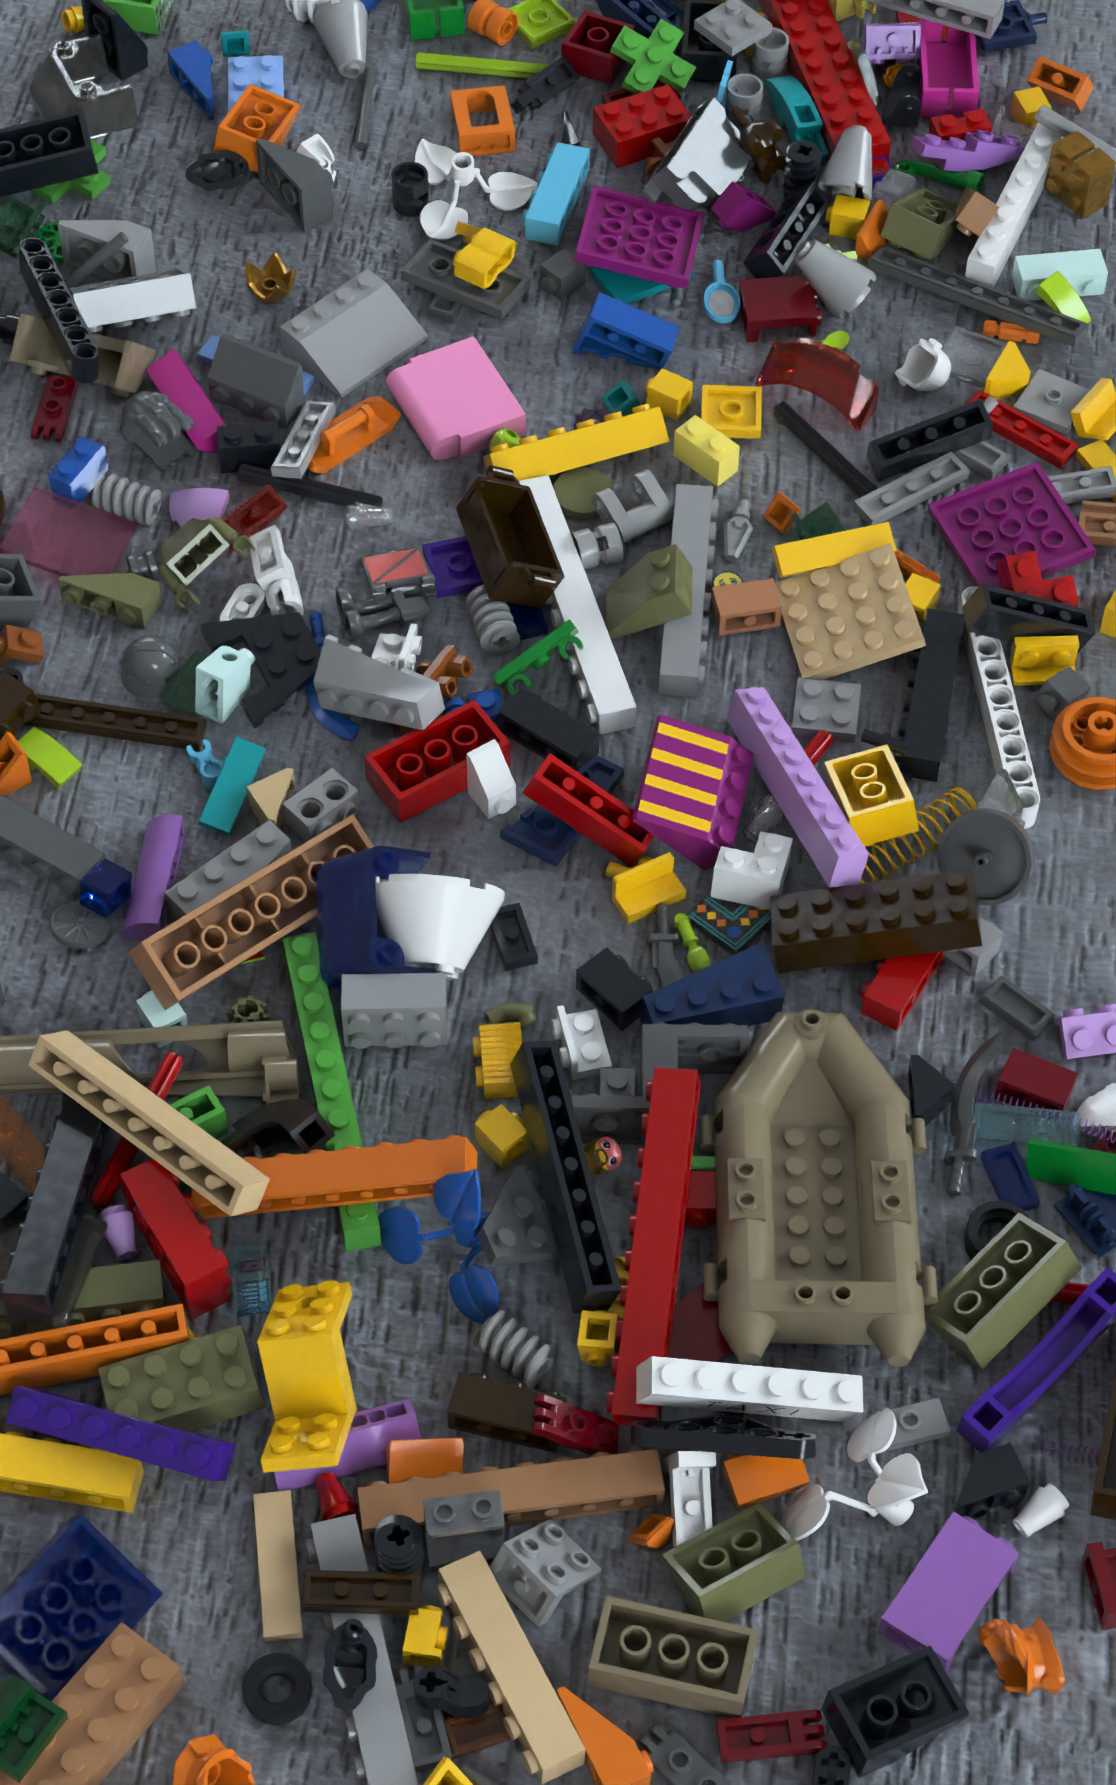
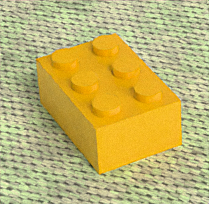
M887 744L824 762L830 793L864 846H871L878 842L903 837L919 831L914 799Z

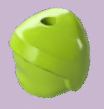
M499 429L490 440L489 452L491 453L490 447L508 443L509 448L519 446V439L521 438L510 429Z

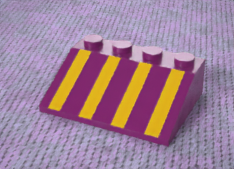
M659 715L656 719L632 821L704 871L715 866L721 846L734 848L754 753L730 736L668 716Z

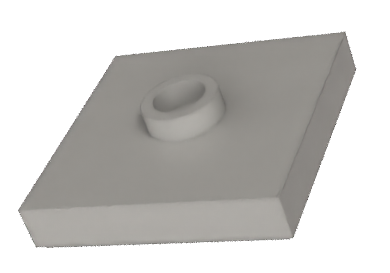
M1039 369L1013 408L1044 426L1067 436L1074 425L1070 412L1090 389Z

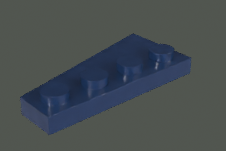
M597 755L577 770L578 773L609 794L613 792L624 777V768ZM539 804L533 809L531 807L520 815V819L512 826L508 824L500 831V839L556 867L581 835L576 829Z

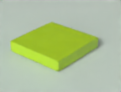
M526 0L508 8V10L516 13L519 17L516 33L532 49L570 32L576 23V20L556 0Z

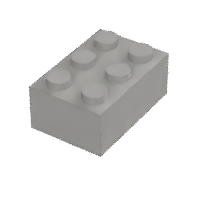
M446 973L343 974L341 1013L344 1047L363 1049L369 1046L400 1048L417 1045L424 1047L448 1045Z

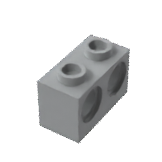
M333 768L282 803L284 823L305 842L350 815L354 814L355 816L360 810L358 790Z

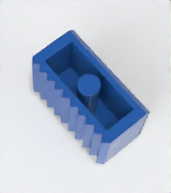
M83 436L78 437L79 440L75 441V445L68 449L69 452L65 453L62 460L58 461L59 464L55 465L54 469H51V473H48L53 501L73 510L80 505L94 488L97 479L104 476L109 470L106 463L108 460L106 459L107 456L105 454L107 452L104 445Z

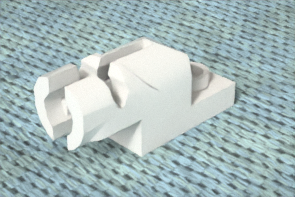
M273 525L249 536L256 548V551L249 548L255 578L265 591L267 605L271 609V614H287L283 606L290 605L294 607L295 613L299 612L303 616L304 608L292 562L284 552L280 531Z

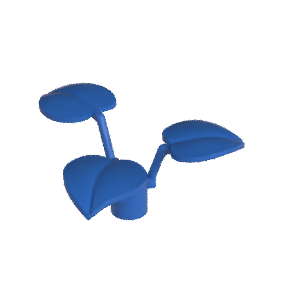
M477 1169L445 1175L435 1184L434 1200L436 1208L443 1217L449 1219L448 1224L451 1228L419 1234L420 1221L418 1216L410 1209L401 1206L384 1210L379 1214L378 1220L380 1238L386 1251L395 1261L401 1264H412L420 1258L422 1254L420 1241H428L455 1234V1238L461 1246L472 1248L460 1264L462 1272L451 1275L449 1289L452 1300L459 1311L470 1320L484 1324L488 1318L498 1312L499 1297L495 1280L490 1272L480 1265L474 1264L469 1266L476 1254L483 1251L477 1234L489 1215L488 1212H481L479 1174Z

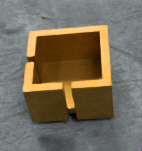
M1077 130L1052 144L1049 160L1051 167L1047 171L1045 188L1083 219L1108 205L1116 161L1100 148L1086 154L1094 149L1095 144Z

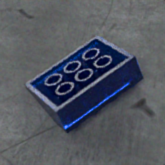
M82 1514L71 1517L0 1594V1666L9 1674L32 1684L34 1691L52 1701L121 1622L130 1629H133L163 1593Z

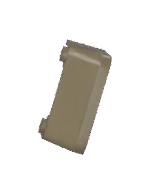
M20 313L9 360L30 366L29 372L47 376V372L51 371L71 377L45 324V320ZM91 333L99 349L98 378L93 383L112 387V394L129 398L130 392L136 393L147 375L145 369L153 364L157 350L132 341H122Z

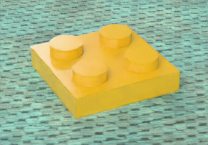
M702 385L701 419L728 438L761 439L762 387Z

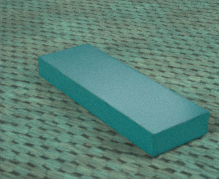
M236 736L198 825L229 837L247 797L246 786L253 783L265 756L266 748Z

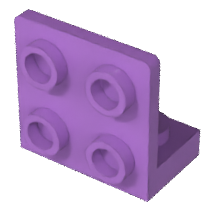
M865 24L864 43H858L857 49L863 58L871 64L885 63V59H896L895 62L911 63L912 59H920L921 24Z

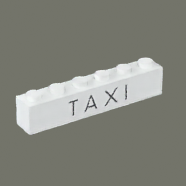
M651 1356L636 1367V1404L847 1422L863 1413V1382L860 1375Z

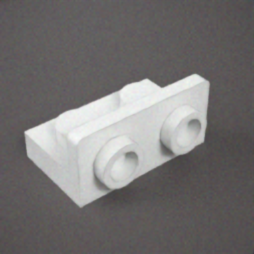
M411 623L406 637L397 634L380 633L371 658L376 659L380 656L389 660V663L398 670L405 667L414 671L416 655H420L422 647V636H417L418 624Z
M564 1005L557 1006L556 1019L551 1020L552 1031L555 1040L561 1039L562 1048H559V1056L562 1067L568 1068L571 1080L600 1075V1068H612L597 1009L566 1014Z

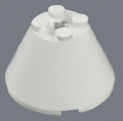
M389 874V881L379 882L380 877L378 876L371 878L369 881V891L395 965L400 968V971L405 973H446V980H458L459 973L465 970L503 904L505 892L496 886L485 883L484 889L470 887V879L430 874Z

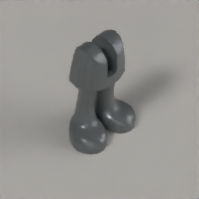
M420 584L391 587V591L386 593L388 603L375 605L373 598L366 600L354 599L346 587L336 588L335 591L341 623H344L345 633L349 640L358 639L364 632L391 622L398 621L400 627H405L421 620L431 612ZM382 611L376 614L368 615L374 612Z

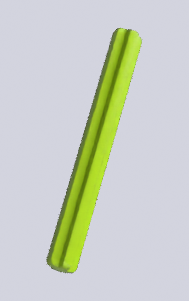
M423 52L417 53L415 58L417 69L530 79L549 66V64Z

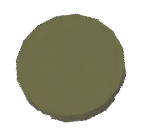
M579 467L567 470L554 483V491L563 514L580 520L593 519L598 514L592 499L595 493L606 488H610L612 491L614 489L610 478L601 471L592 468Z

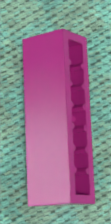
M172 349L145 370L160 393H165L171 399V403H175L178 409H182L183 413L194 421L195 428H191L186 433L195 447L203 452L219 451L217 426H227V424L188 365L176 350Z

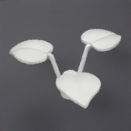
M421 139L417 147L415 162L425 166L428 170L429 185H438L444 179L447 181L453 179L454 181L450 205L445 201L436 200L425 205L421 211L420 224L426 237L436 241L453 239L460 235L454 232L458 221L468 224L467 211L455 206L457 204L459 187L469 185L474 177L477 178L486 193H490V203L503 211H515L522 208L530 200L532 191H537L538 183L534 180L512 172H498L491 175L488 180L489 186H487L480 175V169L474 168V158L471 154L467 152L456 153L450 148L430 143L425 139Z
M884 1408L882 1411H878L864 1420L852 1433L847 1445L848 1456L854 1462H861L867 1458L868 1463L878 1476L868 1493L867 1500L870 1505L832 1491L824 1493L823 1488L819 1484L811 1485L800 1491L791 1500L782 1517L781 1525L796 1541L809 1536L824 1523L830 1510V1500L864 1510L873 1517L879 1513L893 1526H899L905 1523L913 1513L914 1504L911 1500L928 1493L922 1478L919 1461L912 1454L905 1453L893 1458L884 1466L883 1470L876 1462V1454L882 1453L890 1447L896 1433V1418L889 1408Z

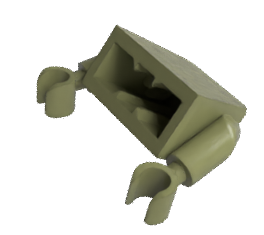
M211 517L205 520L190 519L160 548L163 558L158 568L159 575L171 592L177 594L175 597L176 603L189 613L190 610L187 608V602L192 599L199 605L200 599L189 589H186L185 585L187 586L231 544H233L234 550L242 560H248L243 552L245 548H252L256 551L248 536L241 535L238 537L239 533L218 517Z

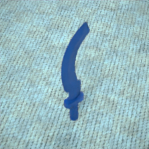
M313 612L309 615L312 627L311 632L322 651L325 639L322 615L319 612ZM312 680L306 686L310 708L317 720L332 733L348 740H354L359 724L349 720L340 712L320 708L314 680Z

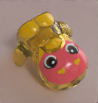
M606 1136L598 1137L584 1147L592 1180L594 1175L606 1174L619 1167L622 1154L619 1145L614 1139Z

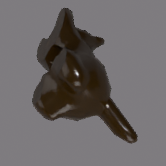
M733 107L731 109L733 116L742 129L740 133L741 146L751 155L755 163L752 169L759 173L761 182L768 184L776 170L780 169L785 172L786 156L776 144L783 138V130L776 121L771 119L750 122L743 111Z

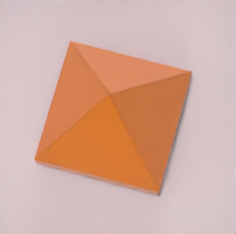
M778 491L762 517L782 534H786L801 509L783 493Z
M651 1513L627 1539L633 1544L665 1549L675 1521L670 1516Z

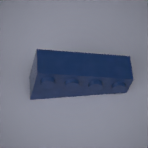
M761 942L644 995L640 1021L641 1024L663 1022L675 1025H686L689 1023L722 1025L733 1023L751 1026L770 1022L776 1012H781L784 994L765 945Z

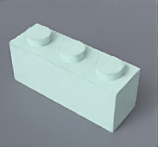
M1101 249L1015 256L1012 280L1017 297L1027 301L1043 300L1035 290L1057 270L1066 278L1078 296L1104 294L1108 271Z

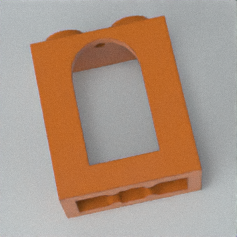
M505 85L450 91V111L455 119L459 152H467L472 156L515 152V128ZM496 110L499 124L471 126L469 113Z

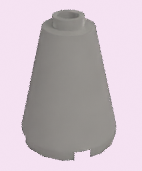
M331 0L327 1L314 13V26L339 74L344 77L355 78L365 70L368 13L365 5L359 0H340L341 2L332 4Z
M853 125L851 128L844 130L817 183L825 195L833 200L832 205H834L837 194L870 200L871 204L872 136L863 126Z
M815 239L803 241L795 251L797 255L795 259L796 264L829 312L837 319L843 318L840 313L844 310L848 314L851 313L869 294L871 290L868 286L870 279L874 282L876 280V274L872 270Z

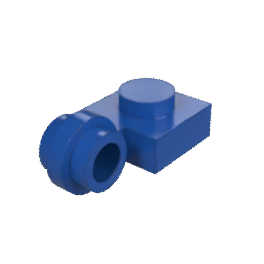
M499 689L467 693L468 703L476 700L494 723L499 722L498 711L503 707ZM459 697L447 698L444 701L445 710L442 712V715L444 716L466 703Z

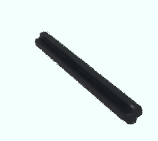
M782 401L774 407V416L859 496L863 497L878 489L788 403Z
M242 463L238 469V479L243 482L375 514L380 513L383 506V498L378 495L304 477L301 479L272 477L271 469Z

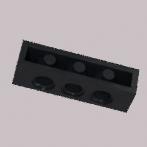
M814 180L789 192L744 260V265L756 279L773 278L785 274L796 257V249L803 241L807 240L831 203Z

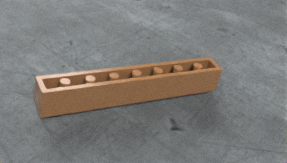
M643 1447L630 1449L627 1453L613 1455L607 1452H599L591 1455L589 1458L582 1459L561 1457L551 1463L536 1464L534 1462H523L512 1468L485 1467L474 1473L462 1474L452 1471L435 1478L424 1479L420 1476L406 1478L403 1482L389 1484L383 1481L368 1483L365 1487L357 1488L364 1545L375 1544L374 1532L377 1525L384 1518L391 1515L411 1517L418 1523L423 1537H425L423 1499L500 1490L505 1521L504 1527L545 1522L549 1519L560 1520L664 1506L665 1494L658 1449L648 1450Z

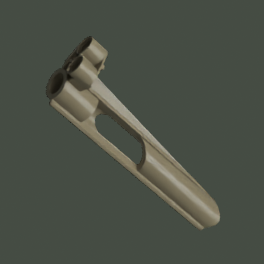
M282 1020L71 1032L146 1088H148L155 1073L138 1074L133 1071L117 1053L114 1045L172 1041L189 1045L198 1050L205 1057V1066L196 1071H180L167 1096L186 1097L209 1085L216 1097L263 1098V1101H266V1105L285 1099L301 1100L298 1060ZM45 1034L0 1036V1093L63 1094V1091L28 1066L39 1036Z

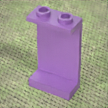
M953 1511L881 1617L878 1633L910 1654L931 1645L944 1670L947 1671L952 1664L955 1651L1007 1572L1011 1574L1014 1570L1019 1552L1006 1539L999 1536L994 1537L981 1529V1526L974 1519L968 1516H960Z

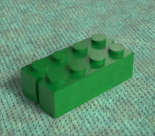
M402 0L411 40L435 38V34H440V37L465 34L462 0Z

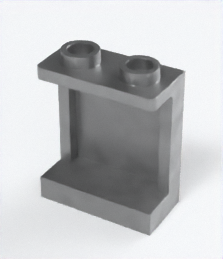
M500 1490L423 1499L425 1538L430 1573L438 1572V1569L479 1550L487 1564H492L504 1543L502 1529L505 1526Z

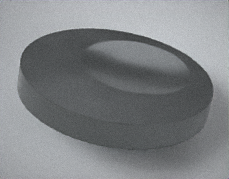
M980 808L961 814L944 830L937 847V864L940 873L973 869L978 905H997L1012 899L1028 883L1034 869V848L1027 831L1016 819L995 809Z

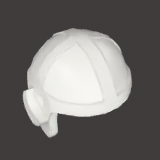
M932 338L928 341L920 339L918 344L909 349L903 367L895 372L902 386L905 387L908 384L917 391L927 392L934 391L946 383L951 373V363L949 357L941 350L942 345Z

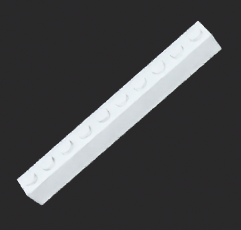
M549 475L519 481L521 485L529 486L565 576L545 604H551V619L554 628L561 626L570 619L579 631L575 637L581 640L584 649L580 650L575 643H569L566 646V651H568L570 656L568 660L570 672L572 675H577L578 678L577 690L580 699H586L587 702L586 714L590 724H595L600 735L636 727V704Z

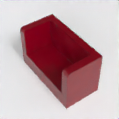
M1013 1048L999 1077L994 1098L997 1099L1000 1092L999 1100L1003 1102L1006 1094L1005 1103L1009 1104L1011 1096H1013L1011 1102L1013 1106H1015L1019 1098L1018 1108L1022 1107L1025 1100L1023 1110L1026 1111L1031 1102V1113L1034 1112L1036 1104H1038L1036 1115L1040 1114L1042 1106H1044L1042 1114L1044 1118L1050 1108L1049 1120L1052 1119L1055 1110H1057L1055 1122H1058L1061 1112L1064 1115L1074 1092L1078 1073Z

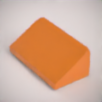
M878 199L856 235L855 251L858 258L868 261L888 240L880 236L889 213L883 200Z
M463 1438L391 1440L385 1447L388 1484L403 1482L406 1478L413 1476L427 1479L440 1477L442 1474L452 1471L463 1474Z

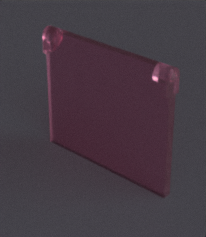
M34 487L8 535L5 536L0 546V554H23L26 564L59 576L113 574L137 529L138 523Z

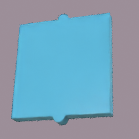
M730 60L727 61L717 95V101L722 106L733 61Z

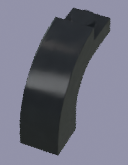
M285 1099L264 1105L232 1124L236 1131L221 1143L241 1158H263L267 1154L284 1147H296L304 1154H307L311 1150L322 1147L335 1134L318 1110L309 1102L300 1099Z

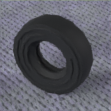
M283 1653L264 1655L253 1662L245 1673L242 1684L244 1704L251 1715L264 1724L277 1726L291 1723L300 1717L310 1704L313 1690L310 1673L303 1663L290 1654ZM284 1676L292 1684V1692L289 1697L277 1703L267 1700L262 1694L263 1684L270 1677Z

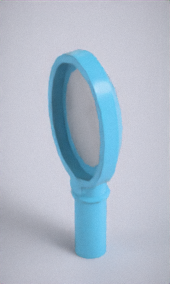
M714 260L712 263L713 283L705 290L703 306L706 314L715 322L729 323L738 316L741 303L740 296L733 286L726 283L723 261Z

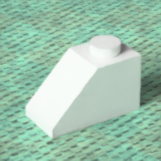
M495 739L467 753L468 794L488 819L498 814H504L516 805V784L499 744Z

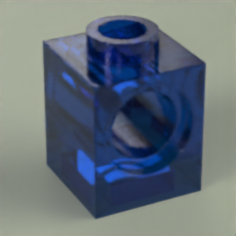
M104 858L80 880V905L107 919L131 897L132 872Z

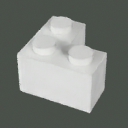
M760 831L754 853L721 846L714 867L711 897L771 910L770 896L781 895L789 868L793 838Z

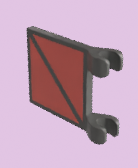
M421 546L360 557L375 605L387 604L386 588L421 582L425 597L437 595L435 576L431 573Z

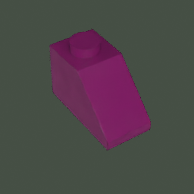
M733 181L711 206V209L718 216L716 221L726 230L733 228L741 233L770 221L777 212L764 197Z

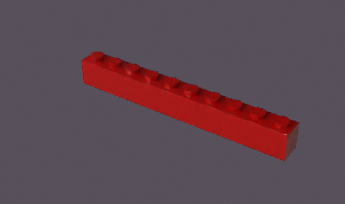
M654 1068L653 1080H648L646 1085V1101H650L649 1113H644L642 1117V1134L646 1135L645 1147H639L637 1157L638 1168H642L641 1180H635L633 1188V1201L638 1202L636 1215L631 1214L629 1220V1236H633L632 1249H626L624 1267L625 1271H629L628 1284H622V1291L620 1292V1305L625 1306L623 1319H618L616 1324V1341H620L619 1354H613L611 1363V1375L616 1377L614 1390H609L607 1395V1412L611 1413L615 1424L620 1426H631V1423L637 1420L661 1421L663 1406L636 1404V1367L651 1356L669 1358L701 1088L697 1070Z

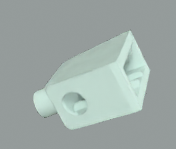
M221 646L196 667V713L221 724L228 719L250 688V666L255 661V657L250 650L241 648L237 651L228 646Z

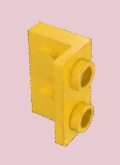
M1078 635L1014 637L1010 656L1013 685H1043L1047 679L1067 666H1070L1076 672L1075 663L1079 649Z

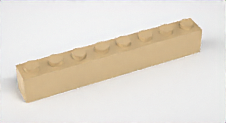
M68 1030L39 1036L28 1064L29 1067L230 1217L258 1209L270 1178Z

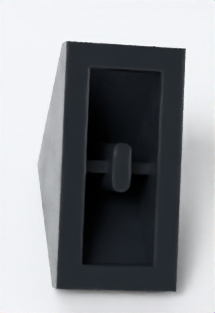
M911 1055L908 1068L911 1120L922 1118L926 1127L952 1103L955 1084L919 1055Z

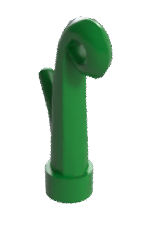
M912 160L901 161L892 166L897 180L900 181L910 180L916 174L963 190L967 186L979 193L982 190L985 177L984 173L973 170L969 172L944 171L935 163Z

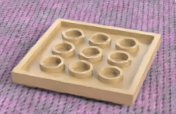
M892 544L849 557L841 564L802 573L775 582L782 605L781 613L802 678L825 680L926 646Z

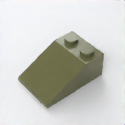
M921 188L891 205L880 236L888 239V243L894 247L907 248L913 251V255L919 259L931 260L941 254L959 231L956 228L959 222L953 219L958 204Z
M676 544L647 553L606 590L605 625L611 640L692 615L693 567Z

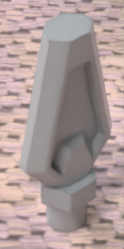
M739 500L737 508L732 513V518L724 523V558L727 561L734 562L738 560L753 531V527L749 522L751 515L748 512L750 503L747 500Z

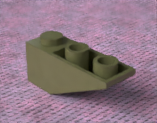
M134 573L60 576L58 579L62 600L67 603L90 609L99 615H106L121 620L127 625H135L143 629L147 627L162 604L160 583Z

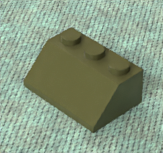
M760 1502L662 1554L663 1561L689 1610L696 1616L722 1622L806 1577L798 1542Z

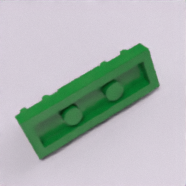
M569 619L492 675V677L501 688L507 685L508 692L512 696L517 693L514 689L517 681H524L528 688L532 687L531 680L523 673L532 668L537 671L551 661L549 656L558 647L561 656L566 660L570 659L566 652V646L569 643H575L580 650L584 649L581 640L575 637L579 631Z

